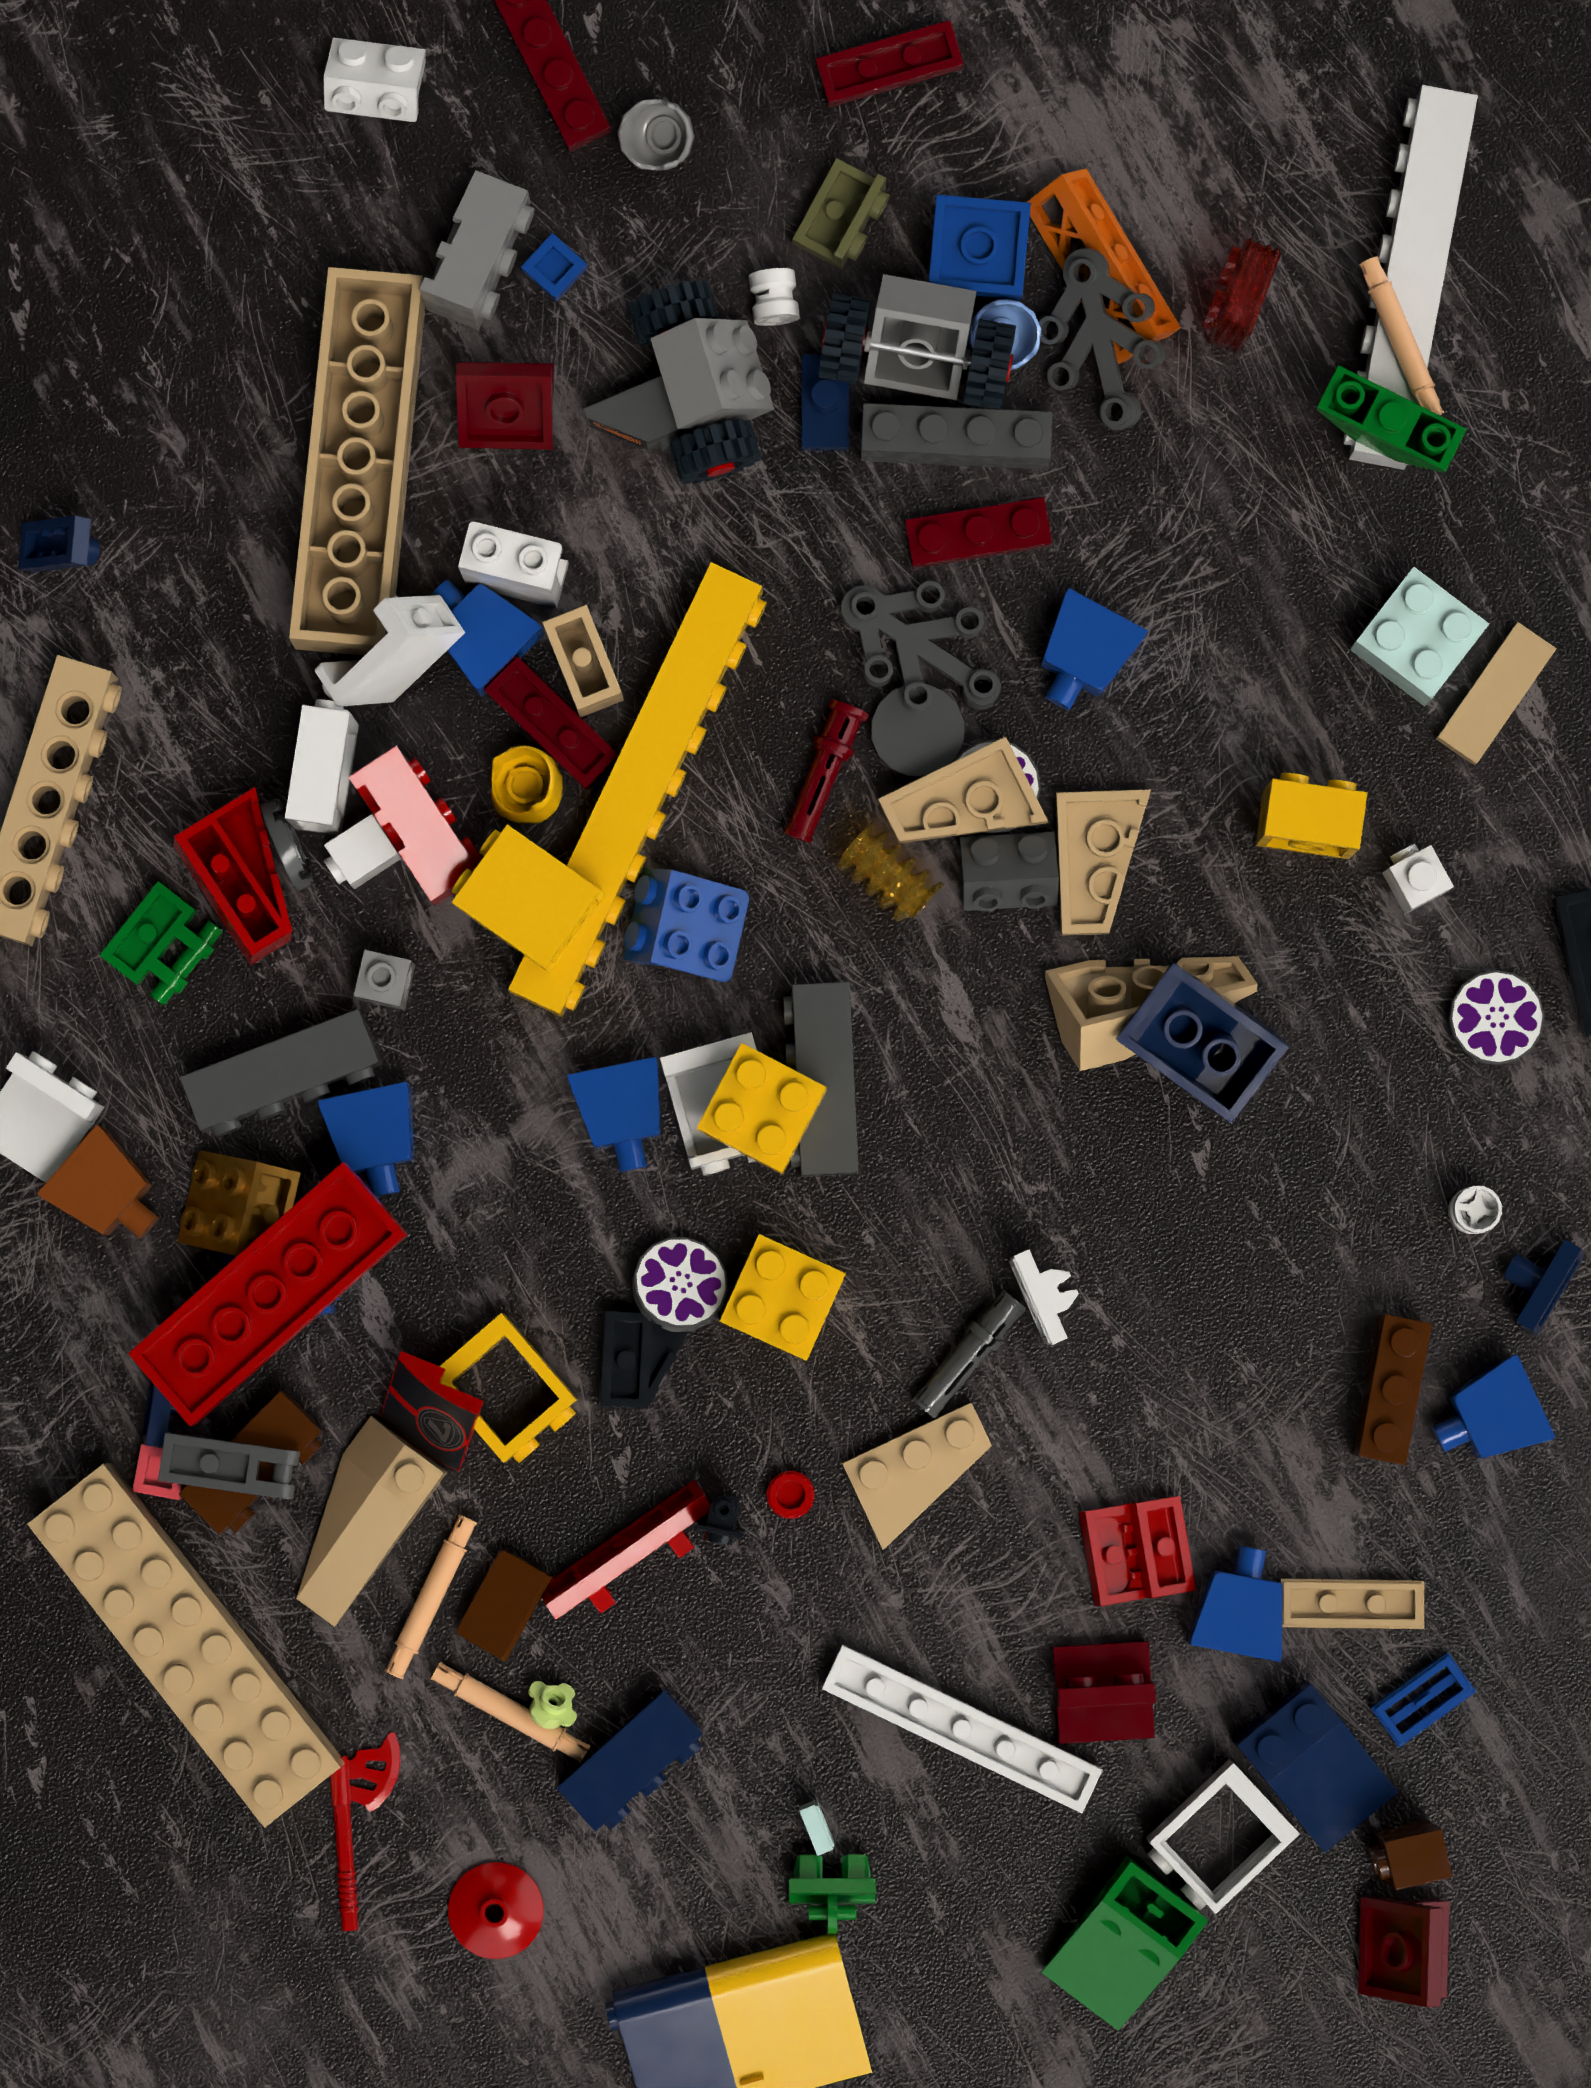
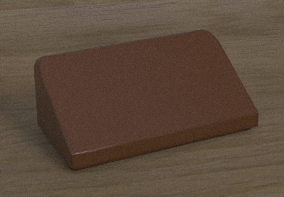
M501 1550L458 1625L456 1633L506 1662L552 1577L523 1558Z

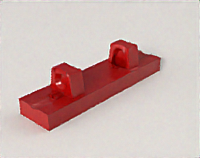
M695 1479L553 1578L543 1593L542 1599L554 1618L557 1620L586 1598L590 1599L600 1613L610 1608L616 1602L606 1584L666 1542L678 1558L691 1551L694 1546L684 1530L709 1513L711 1505Z

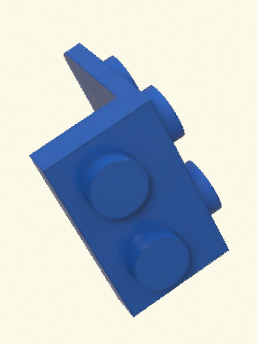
M643 868L642 877L638 880L634 891L636 903L632 921L624 935L625 952L623 960L642 965L663 966L718 982L729 981L733 974L749 903L748 893L742 889L672 869Z

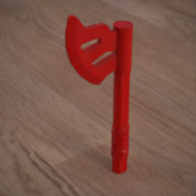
M390 1732L380 1748L358 1750L355 1757L351 1760H348V1756H341L340 1758L345 1764L330 1775L338 1868V1898H340L339 1912H341L342 1931L359 1930L350 1804L351 1801L361 1803L370 1812L378 1808L390 1795L398 1779L401 1763L400 1745L394 1732ZM367 1761H385L387 1763L384 1771L365 1767ZM363 1778L376 1783L377 1786L372 1791L350 1785V1779Z

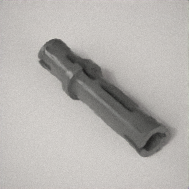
M1002 1290L977 1322L973 1320L967 1326L970 1331L934 1372L924 1387L914 1395L912 1400L929 1415L936 1418L949 1399L959 1390L992 1349L997 1351L1002 1345L999 1340L1020 1315L1024 1313L1026 1308L1005 1290Z

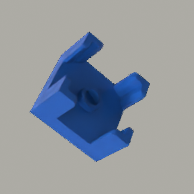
M937 195L928 282L977 291L976 296L998 298L997 300L1010 299L1021 302L1031 203Z

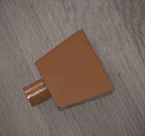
M96 1125L37 1193L42 1199L103 1235H110L122 1223L141 1239L149 1232L159 1218L140 1202V1199L147 1193L152 1184L110 1132L99 1125Z

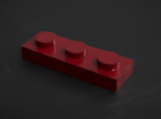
M951 20L816 58L817 70L829 108L959 71L964 66Z
M1044 497L905 520L912 569L1052 546Z
M518 656L484 689L485 693L585 790L618 759L619 755Z

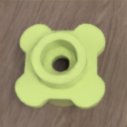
M535 1681L531 1684L528 1693L533 1700L529 1711L532 1720L536 1724L546 1729H555L561 1725L569 1727L574 1724L577 1718L576 1712L572 1710V1699L575 1696V1691L570 1685L561 1683L558 1686L545 1685L542 1681ZM549 1701L556 1703V1706L552 1705Z

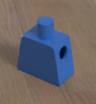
M446 580L430 595H441L465 631V634L447 651L481 697L485 694L484 689L517 656L521 659L545 635L543 628L535 620L481 583L465 597L449 580Z
M1068 588L1041 664L1044 669L1057 675L1045 698L1065 710H1070L1081 689L1099 697L1142 644L1148 630Z
M657 1057L567 1075L594 1148L600 1149L614 1146L619 1172L647 1167L642 1140L661 1136L660 1083Z
M402 1082L318 1100L319 1108L341 1163L347 1162L355 1173L366 1171L370 1190L376 1197L400 1192L394 1165L414 1161L411 1084Z
M1517 1354L1502 1358L1451 1393L1447 1399L1455 1416L1431 1427L1435 1439L1443 1452H1447L1467 1442L1474 1457L1480 1459L1556 1438Z
M1238 1545L1233 1573L1212 1569L1188 1633V1644L1281 1662L1282 1583L1262 1579L1266 1550Z

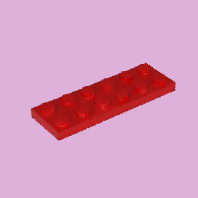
M342 1162L132 1349L128 1355L188 1425L195 1426L409 1234L347 1162Z

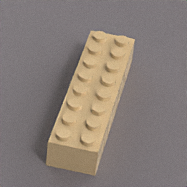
M328 267L289 639L296 650L365 656L388 633L373 609L384 598H393L396 595L425 316V304L419 290L424 280L423 275Z
M112 1463L102 1464L27 1525L265 1828L342 1767L345 1762L135 1492H132L133 1489Z

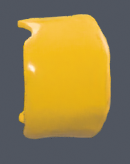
M526 745L512 747L493 759L491 796L494 809L499 816L516 823L536 824L548 819L557 810L562 798L563 776L555 759L537 748Z

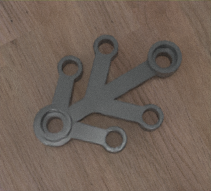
M1091 248L1078 249L1067 257L1063 266V278L1067 285L1051 316H1046L1039 321L1041 327L1040 340L1049 345L1064 341L1069 331L1067 323L1081 300L1083 301L1086 319L1063 360L1049 368L1047 379L1051 387L1056 390L1062 391L1073 388L1079 381V370L1093 347L1105 395L1100 405L1101 419L1107 427L1114 430L1130 428L1140 419L1141 404L1133 393L1124 391L1113 341L1131 352L1135 363L1143 369L1160 366L1165 359L1166 352L1164 346L1159 341L1154 339L1147 340L1106 313L1102 295L1123 306L1124 316L1129 321L1135 323L1150 319L1154 313L1155 304L1149 295L1136 293L1109 275L1108 262L1099 251ZM1083 263L1090 268L1091 272L1087 281L1082 280L1079 276V268ZM1136 299L1144 303L1145 311L1142 316H1137L1133 311V303ZM1050 321L1055 322L1058 326V335L1055 338L1050 337L1047 333V325ZM1147 345L1155 350L1156 356L1152 363L1147 362L1143 356V351ZM1061 367L1065 368L1069 373V380L1066 384H1062L1058 379V371ZM1114 403L1120 404L1123 409V415L1120 420L1115 419L1111 414V407Z
M926 581L915 591L885 596L871 586H857L848 591L841 603V616L849 628L860 634L866 663L863 676L869 685L882 687L889 682L893 673L892 663L882 655L880 631L895 641L905 688L902 702L908 711L922 713L929 707L932 700L930 687L923 683L918 658L962 686V698L971 708L984 710L996 702L1001 691V683L994 672L984 668L973 670L931 642L932 640L955 636L965 639L976 637L984 624L983 615L978 609L965 607L954 617L905 625L893 617L892 614L920 609L926 613L937 611L945 597L944 590L939 583ZM931 590L937 594L938 601L932 604L926 603L922 599L921 593ZM861 601L869 602L873 607V612L867 615L861 614L857 610L856 605ZM965 616H970L976 620L977 627L972 630L965 629L961 625L960 620ZM876 664L881 665L886 670V676L876 678L871 675L869 668ZM980 679L985 680L990 684L991 690L987 693H980L975 689L974 682ZM920 691L924 694L926 701L923 704H914L909 699V693Z

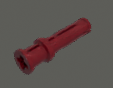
M830 699L828 707L831 711L821 736H815L813 744L815 745L813 749L817 750L800 790L787 827L783 831L784 834L809 844L813 840L812 836L843 761L848 762L849 758L852 759L854 751L851 746L861 722H867L869 717L867 712L835 699Z

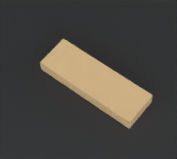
M1517 622L1436 740L1475 766L1557 648Z
M1279 1578V1582L1282 1583V1627L1424 1629L1423 1580Z

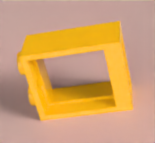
M501 1313L440 1365V1367L446 1369L441 1384L459 1391L453 1383L507 1337L559 1398L507 1445L479 1414L475 1427L476 1432L503 1463L512 1457L520 1463L540 1446L535 1439L538 1434L548 1426L556 1432L576 1414L571 1406L579 1399L504 1313Z

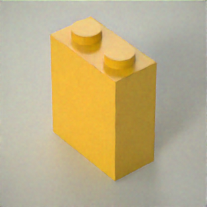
M507 824L501 833L494 830L486 839L480 849V854L484 857L475 870L466 869L459 877L452 889L456 897L451 903L550 973L605 895L595 885Z

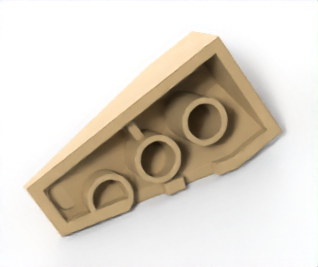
M1239 956L1181 958L1177 962V965L1234 1003L1257 992L1258 984ZM1134 959V966L1106 967L1105 960H1088L1045 971V980L1062 1044L1079 1071L1123 1061L1135 1055V1053L1115 1038L1169 966H1150V959Z
M370 1416L342 1455L296 1599L335 1627L448 1471L413 1447L375 1417Z

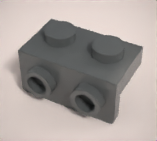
M1054 832L960 837L963 905L965 910L993 911L996 909L1022 907L1038 909L1058 904L1059 875Z

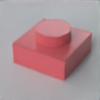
M141 1444L132 1492L182 1500L179 1493L184 1489V1484L158 1481L163 1448Z

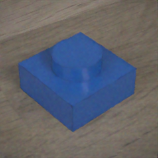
M553 233L521 266L522 272L555 302L588 269L587 263Z

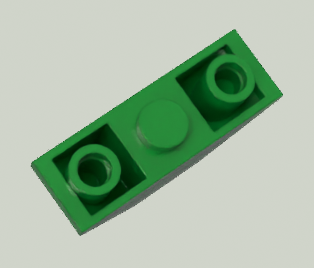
M1339 365L1316 409L1354 441L1394 461L1442 473L1446 472L1467 430Z

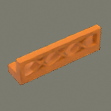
M1086 168L1060 175L1027 201V203H1031L1030 217L1062 271L1064 263L1070 255L1071 237L1081 239L1086 248L1095 249L1106 258L1111 277L1134 292L1145 293L1153 299L1155 310L1152 317L1143 322H1131L1138 334L1147 340L1154 339L1158 341L1168 338L1181 328ZM1053 196H1056L1064 209L1062 225L1052 223L1042 207ZM1082 264L1079 268V276L1082 280L1087 281L1091 274L1090 268L1086 264ZM1110 299L1109 305L1104 304L1106 313L1119 320V317L1127 319L1120 308L1121 305ZM1136 299L1133 303V311L1137 316H1142L1145 311L1144 303L1139 299ZM1113 341L1118 364L1124 363L1133 357L1131 352Z

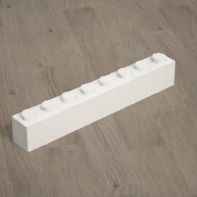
M1422 85L1416 99L1408 98L1403 126L1410 127L1408 144L1400 143L1394 171L1401 172L1402 177L1399 190L1391 189L1386 217L1394 218L1391 235L1383 234L1378 260L1380 263H1385L1384 272L1388 281H1392L1394 292L1426 367H1428L1478 95ZM1370 296L1369 308L1376 309ZM1376 311L1374 326L1366 325L1360 353L1368 354L1365 372L1357 371V375L1418 404L1415 396L1411 395L1412 392ZM1347 434L1344 435L1343 444L1351 445L1349 460L1402 470L1408 465L1394 461L1354 441Z

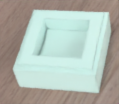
M814 1800L799 1806L800 1814L817 1856L833 1850L834 1840L819 1803Z

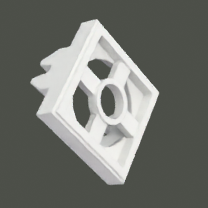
M1030 1250L1011 1257L1008 1262L1043 1343L1053 1345L1067 1339L1057 1314L1069 1309L1079 1293L1077 1289L1059 1292L1058 1285L1071 1277L1070 1272L1049 1269L1039 1273Z

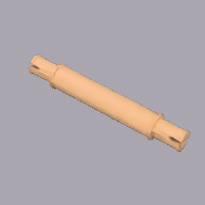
M1378 256L1370 258L1359 264L1364 273V278L1369 287L1368 294H1370L1412 392L1411 395L1415 396L1418 405L1438 415H1442L1444 411H1442L1440 401L1434 390L1436 385L1431 379L1394 292L1392 281H1388Z
M460 1514L458 1515L448 1540H443L444 1543L397 1641L394 1643L397 1647L387 1668L384 1670L385 1672L400 1679L404 1678L403 1676L414 1653H419L418 1650L465 1552H467L465 1546L477 1522Z
M441 1661L430 1679L454 1691L455 1697L458 1696L551 1748L553 1752L557 1749L579 1761V1763L582 1762L591 1746L566 1733L567 1728L560 1726L555 1729H546L539 1726L532 1720L527 1707L469 1676L468 1673L464 1676Z

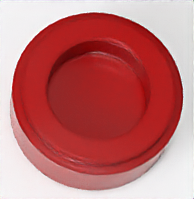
M797 1471L779 1473L771 1480L767 1489V1501L770 1508L783 1518L795 1519L803 1516L810 1510L814 1502L815 1495L811 1481L804 1474Z

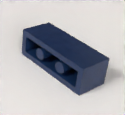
M664 1688L558 1785L557 1789L595 1832L603 1824L611 1830L631 1812L626 1803L639 1792L645 1798L649 1796L667 1779L662 1771L676 1759L683 1765L702 1747V1744L697 1739L703 1734L704 1730L667 1688Z

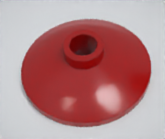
M488 1862L470 1869L456 1883L448 1904L449 1923L456 1939L468 1951L489 1959L511 1957L527 1948L536 1938L544 1916L543 1898L535 1881L521 1868L505 1862ZM490 1904L500 1905L504 1911L503 1918L499 1921L490 1920L486 1915L487 1906Z

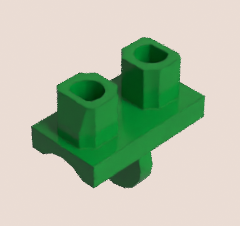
M849 1854L842 1856V1878H823L822 1856H797L794 1879H789V1904H828L826 1906H809V1920H828V1934H837V1920H856V1905L837 1904H875L876 1878H871L867 1855Z

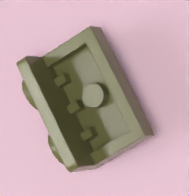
M836 158L793 237L792 244L841 270L848 258L856 261L868 239V236L862 233L870 217L875 220L880 218L890 198V195L884 192L887 178L880 174H877L876 178Z

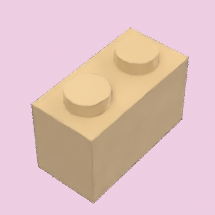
M587 605L542 622L580 718L624 701L621 689Z

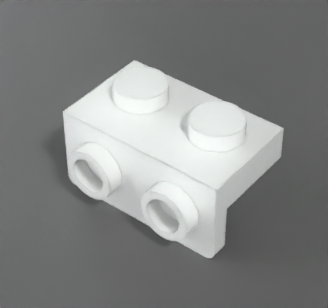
M333 38L324 73L325 110L415 122L418 117V95L426 63V49Z

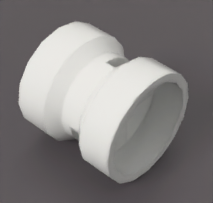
M772 268L756 271L749 275L750 291L756 296V304L752 307L754 324L774 326L791 323L800 319L798 302L793 299L792 294L793 289L796 287L795 271L793 269Z
M1471 1186L1458 1191L1451 1198L1448 1205V1216L1451 1223L1459 1231L1466 1234H1479L1491 1230L1499 1222L1502 1215V1204L1498 1195L1492 1189L1485 1186Z

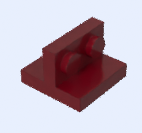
M457 363L456 396L459 448L553 450L554 363Z
M1148 1641L1052 1646L1059 1744L1155 1738L1153 1703H1156L1155 1683L1151 1680Z
M1377 1896L1361 1897L1358 1994L1422 2007L1441 2006V1998H1447L1450 1901L1441 1899L1400 1901Z

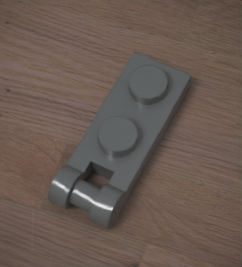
M165 1433L158 1481L293 1499L295 1485L291 1484L293 1466H298L300 1451ZM261 1461L274 1463L272 1481L258 1480Z

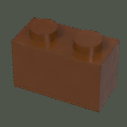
M1426 1820L1373 1832L1375 1845L1368 1846L1373 1872L1375 1875L1379 1874L1380 1879L1385 1880L1395 1890L1453 1877L1442 1829L1431 1821Z

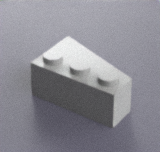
M475 170L453 216L455 223L447 243L442 241L436 252V257L440 258L434 275L432 279L425 277L419 288L427 311L478 331L483 319L489 321L492 319L500 298V294L495 292L501 275L504 277L510 275L517 257V251L513 250L512 247L518 233L526 234L534 215L535 208L529 206L531 201L528 190Z

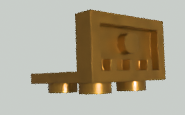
M201 1150L198 1153L196 1165L192 1170L191 1186L185 1211L180 1220L178 1242L238 1256L293 1207L301 1173L260 1162Z

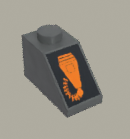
M662 376L583 409L586 422L590 428L648 451L660 447L662 452L670 451L669 445L672 444V441L681 439L680 436L693 433V429L677 428Z

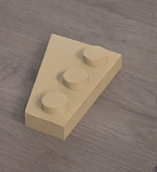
M1006 737L878 799V803L899 844L1048 823Z
M1151 789L1056 793L1061 936L1109 934Z
M971 1402L843 1462L845 1471L882 1549L884 1550L992 1445Z

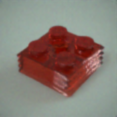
M1252 237L1245 240L1242 248L1232 246L1217 282L1226 287L1224 292L1216 290L1201 326L1209 329L1207 336L1209 344L1216 341L1218 347L1225 345L1226 350L1233 348L1235 353L1243 350L1253 332L1281 255L1279 247L1273 250L1270 244L1263 247L1261 241L1254 243Z

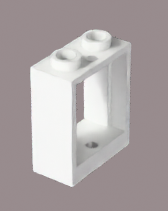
M317 699L315 707L302 705L285 819L294 829L339 836L342 834L350 785L348 777L351 776L359 724L352 714L344 709V706L338 707L334 701Z
M1229 1759L1151 1832L1146 1839L1154 1847L1148 1853V1856L1166 1875L1174 1869L1186 1882L1180 1889L1200 1911L1208 1905L1216 1914L1300 1834ZM1227 1784L1273 1834L1211 1891L1167 1844L1166 1840Z

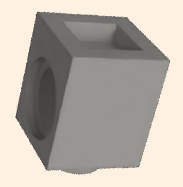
M364 950L354 997L359 1001L405 1011L415 964L409 959Z

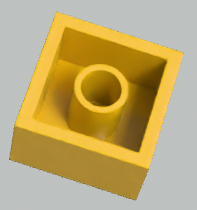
M1281 773L1280 779H1272L1268 783L1262 794L1255 846L1342 859H1350L1360 849L1368 792L1356 791V783L1343 780H1328L1327 786L1308 784V776L1295 773Z
M741 1043L703 1114L697 1130L783 1175L827 1091V1087Z
M759 1234L719 1322L807 1361L846 1273Z

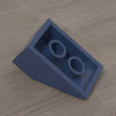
M1174 962L1171 963L1115 1038L1231 1124L1289 1048L1285 1039Z
M1306 1680L1232 1740L1324 1853L1398 1793L1314 1686Z

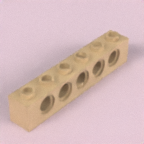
M60 655L56 657L0 832V937L33 947L35 937L42 938L46 931L50 912L44 909L50 892L56 893L58 891L64 874V866L59 865L64 847L71 848L76 838L79 822L73 819L78 803H85L91 791L93 776L88 775L93 757L100 758L106 744L107 731L102 730L107 713H114L120 700L122 687L116 685L118 677L112 671ZM80 701L87 702L89 705L87 719L79 724L69 723L67 712L70 706ZM63 746L73 747L75 751L73 763L65 769H56L53 765L54 753ZM48 791H57L61 799L58 809L51 814H41L38 807L40 797ZM33 836H43L46 841V849L43 855L37 859H27L24 854V846L27 840ZM26 880L31 885V896L25 903L15 905L10 900L11 887L18 881Z

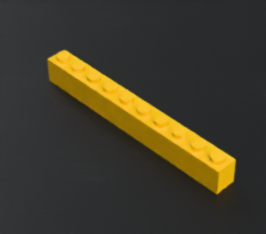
M712 562L710 563L567 864V867L599 888L605 896L550 973L526 956L523 957L508 988L511 994L560 1017H563L566 1008L572 1011L576 1009L586 985L579 983L587 965L595 968L606 945V942L599 940L607 922L612 925L616 924L626 903L625 899L619 897L626 881L629 880L635 883L644 866L646 857L640 854L647 837L655 840L663 826L666 814L660 812L667 795L675 798L682 786L687 772L681 770L680 767L688 752L696 755L704 739L707 729L700 725L707 710L717 711L727 689L726 686L720 684L728 667L736 670L747 647V644L740 642L748 625L756 628L765 610L767 602L760 599L763 594L761 585Z

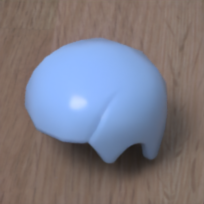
M1010 299L992 301L983 306L972 318L968 336V343L972 351L978 320L983 319L1016 325L1011 354H1013L1011 370L1023 366L1036 355L1040 345L1041 327L1035 313L1020 301Z

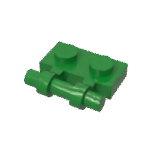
M158 881L99 956L138 986L150 972L156 975L161 980L149 995L165 1006L175 992L180 994L188 984L185 979L202 958L207 960L215 949L211 946L223 931L208 920L197 935L186 926L197 914V911ZM178 938L187 945V948L172 967L169 968L160 959Z

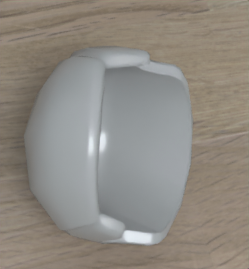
M648 99L637 102L623 115L618 130L621 151L635 166L646 170H669L677 167L690 154L695 138L691 118L678 104L662 99Z

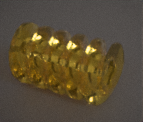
M873 821L844 851L837 868L840 871H844L855 865L856 868L851 880L854 884H857L869 878L870 880L865 890L867 896L870 897L883 891L879 906L884 910L897 904L898 906L893 916L896 922H900L908 917L914 919L936 896L944 884L938 882L927 888L925 884L930 871L925 869L913 875L911 871L916 858L911 856L899 862L897 858L902 845L898 843L885 849L883 845L888 833L884 830L871 836L869 832L874 823Z

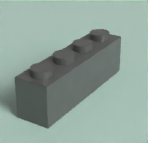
M864 403L861 461L1048 470L1051 460L1053 412Z
M850 982L792 985L793 996H783L785 1025L794 1024L795 1043L786 1044L787 1067L826 1086L827 1091L791 1158V1167H801V1177L858 1174Z
M357 1009L180 1077L199 1130L205 1133L213 1131L215 1137H220L242 1128L239 1120L257 1114L259 1120H264L285 1112L284 1103L302 1096L303 1102L308 1103L325 1097L331 1093L328 1086L346 1080L348 1086L367 1081L375 1077L373 1069L383 1064L364 1014Z

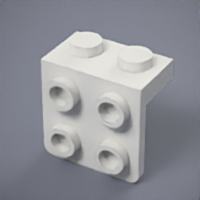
M33 1051L28 1058L16 1052L6 1067L12 1074L0 1091V1154L42 1181L47 1182L83 1141L104 1109V1106L93 1100L97 1091L82 1081L72 1077L70 1082L67 1083L54 1075L53 1072L57 1066L40 1054Z

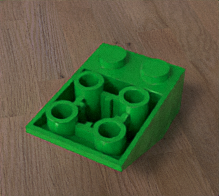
M1126 1856L1042 1969L1041 1973L1119 2031L1181 1959L1209 1920L1196 1907Z

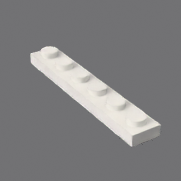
M843 1644L822 1686L823 1690L1082 1814L1103 1771L1102 1768Z

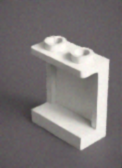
M471 522L467 530L458 568L466 586L475 588L481 583L496 594L557 609L569 563L568 560L560 559L562 554V545L560 543L478 522Z
M441 595L384 598L373 611L388 633L361 660L324 662L315 668V673L323 683L322 687L325 694L338 707L394 702L465 634V631Z
M752 1032L660 1058L690 1167L692 1170L701 1168L703 1176L727 1170L730 1168L729 1159L744 1156L738 1151L699 1132L697 1126L740 1044L743 1043L757 1050ZM747 1157L749 1163L755 1162V1160Z

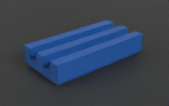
M1445 1652L1369 1708L1391 1736L1396 1746L1400 1748L1473 1695L1476 1690L1451 1655ZM1447 1667L1450 1673L1391 1716L1386 1714L1385 1710L1440 1670ZM1456 1681L1458 1682L1461 1689L1399 1732L1395 1725Z

